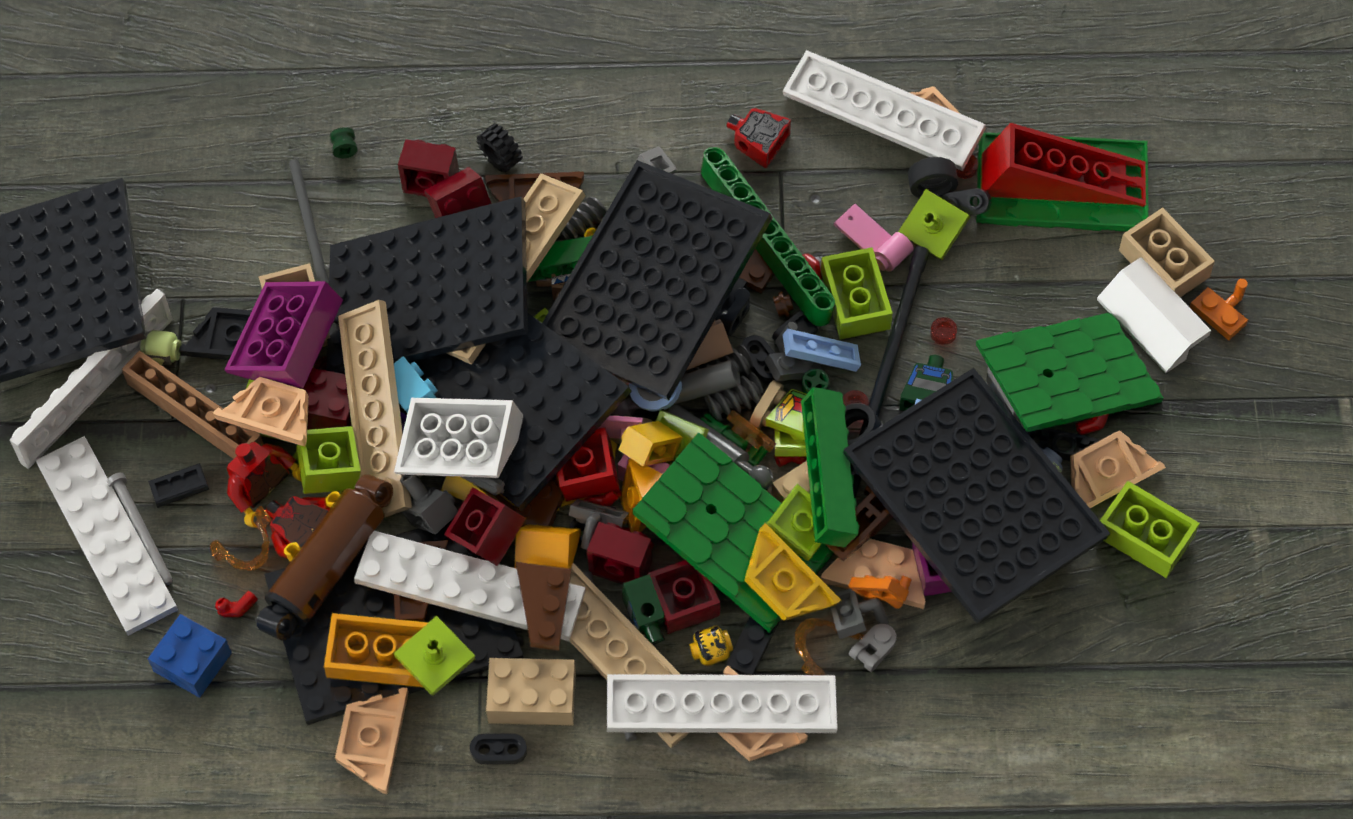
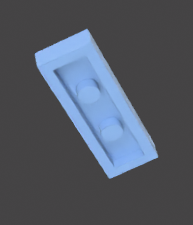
M788 328L783 334L786 356L855 372L861 366L858 345Z

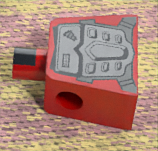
M753 108L745 119L732 114L727 122V128L735 131L734 146L767 169L790 135L791 120Z

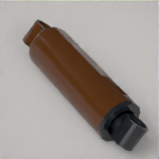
M365 474L358 479L355 489L347 488L343 490L265 595V601L268 606L260 611L257 618V627L260 631L285 641L294 634L297 625L306 627L366 545L373 531L377 530L384 520L385 514L381 508L386 507L393 497L392 484L370 474Z

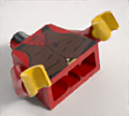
M251 442L250 444L243 443L237 446L235 450L237 456L227 466L229 474L227 494L238 510L246 514L244 517L245 524L249 527L257 528L253 521L254 517L256 516L260 522H265L266 518L262 512L253 511L251 507H256L289 474V468L292 470V475L296 480L301 482L302 480L299 464L295 463L296 459L282 447L267 443L261 446L256 442Z
M333 491L327 497L299 498L293 496L284 506L275 500L271 501L266 507L265 514L273 518L270 523L272 531L271 540L276 553L291 562L340 496V493Z

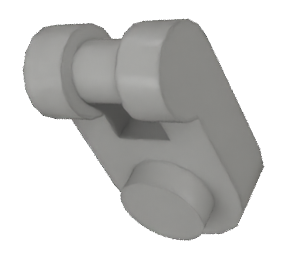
M882 623L873 626L852 647L848 655L854 660L859 659L864 663V668L872 672L894 648L896 643L895 630L891 626ZM869 647L875 653L871 655L866 650Z

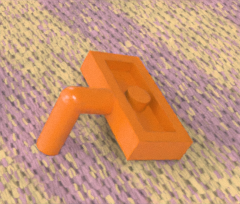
M1239 279L1233 294L1227 300L1222 299L1208 287L1190 303L1189 308L1229 341L1248 322L1247 318L1233 308L1243 299L1248 283L1245 279Z
M865 575L864 577H851L848 587L865 600L879 598L886 601L892 607L899 609L906 601L912 579L907 576H901L899 581L891 576L876 578Z

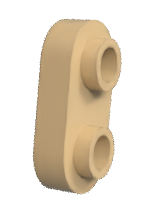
M775 380L770 383L754 409L749 425L757 429H761L762 426L767 427V416L786 395V392L783 391V384Z

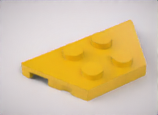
M766 523L759 529L744 581L783 620L829 608L841 601Z

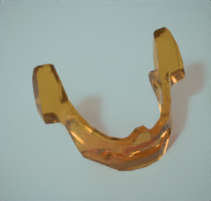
M262 506L256 509L257 521L255 522L264 540L261 545V553L251 561H243L232 556L219 540H215L210 543V550L217 561L224 558L234 568L249 571L260 568L266 562L269 554V538L266 526L271 522V518Z
M809 618L800 623L795 631V650L804 660V665L801 669L806 675H825V672L810 657L806 647V637L808 633L815 629V626L822 627L826 625L837 632L835 624L828 620ZM860 632L848 637L860 640L864 635Z

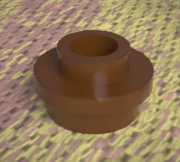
M779 292L778 296L773 297L779 317L785 315L790 317V311L794 310L789 295L784 296L783 292Z

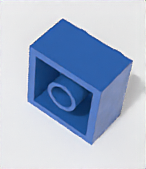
M180 614L151 653L148 661L155 673L200 698L232 652L226 639Z

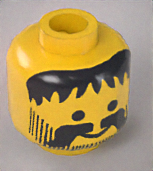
M712 626L695 632L693 636L694 643L689 644L693 659H699L704 666L726 661L729 657V652L733 651L727 630H722L719 626Z

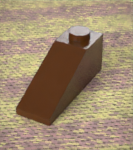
M873 492L855 508L856 522L859 524L858 535L845 548L825 544L842 561L846 560L865 542L871 539L893 518Z

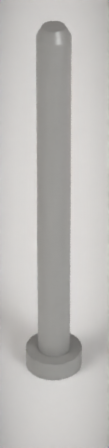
M122 472L111 475L107 479L109 487L112 486L116 490L166 586L172 583V576L125 486L127 482L126 476Z

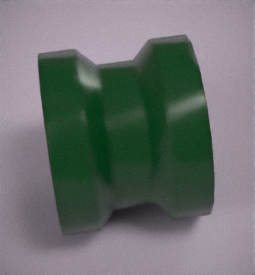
M342 127L331 132L330 140L333 144L332 152L335 157L345 159L357 153V144L354 142V130Z
M820 369L807 371L802 380V393L807 394L813 387L818 386L821 389L828 390V375Z

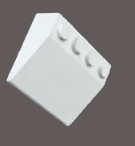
M411 398L394 472L395 474L499 478L518 441L523 414L513 400Z

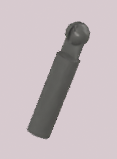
M725 361L684 374L681 379V393L673 405L739 386L740 377L734 361ZM628 395L614 410L612 415L632 416L635 410L641 407Z
M677 404L669 408L667 412L709 429L706 438L727 454L737 466L759 482L763 489L768 490L771 487L773 474L769 468L762 465L752 466L749 464V454L681 405Z

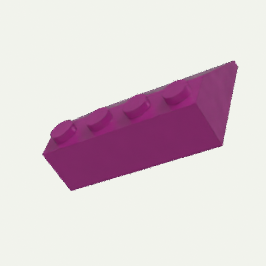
M326 281L265 282L225 367V371L250 380L263 377L303 389L343 299Z

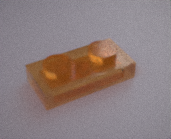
M734 410L727 416L726 419L734 424L731 430L757 450L762 446L771 452L776 445L772 439Z

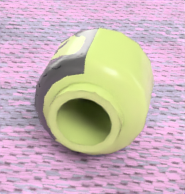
M152 330L148 333L146 339L141 340L140 351L158 364L170 366L175 360H179V348L182 343L181 340H178L175 333Z

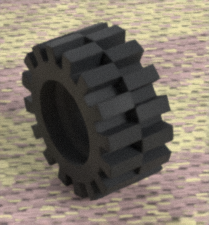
M492 124L477 136V143L480 145L478 147L484 152L482 154L488 158L490 164L493 163L496 169L506 173L522 160V152L518 149L519 145L513 141L514 138L508 135L509 132L506 129L503 130L502 126Z

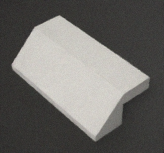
M1142 257L1122 269L1097 297V301L1110 314L1112 313L1126 332L1165 373L1185 361L1189 349L1207 338L1211 332L1208 326Z

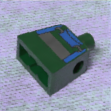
M930 355L927 364L916 363L902 391L899 410H907L915 404L916 399L923 400L953 380V371L943 368L945 361L943 357Z
M650 574L623 583L622 600L632 624L641 634L646 635L647 640L652 645L664 641L665 638L661 627L664 626L665 615Z

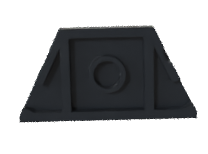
M213 307L205 316V320L194 329V335L188 343L180 346V355L229 360L252 311Z

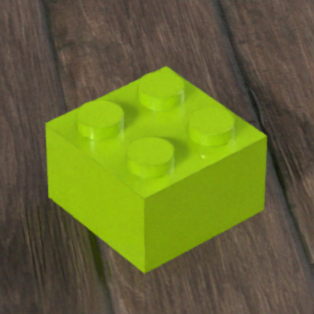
M353 426L307 430V443L305 447L297 445L296 448L304 494L343 491L347 488L355 489L361 470Z

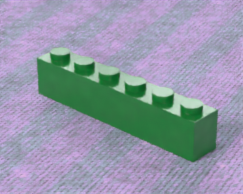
M813 387L801 400L815 542L845 548L858 535L859 524L856 522L855 514L856 499L853 495L852 486L854 478L851 474L850 461L843 453V450L848 447V428L845 423L846 406L843 404L841 392Z

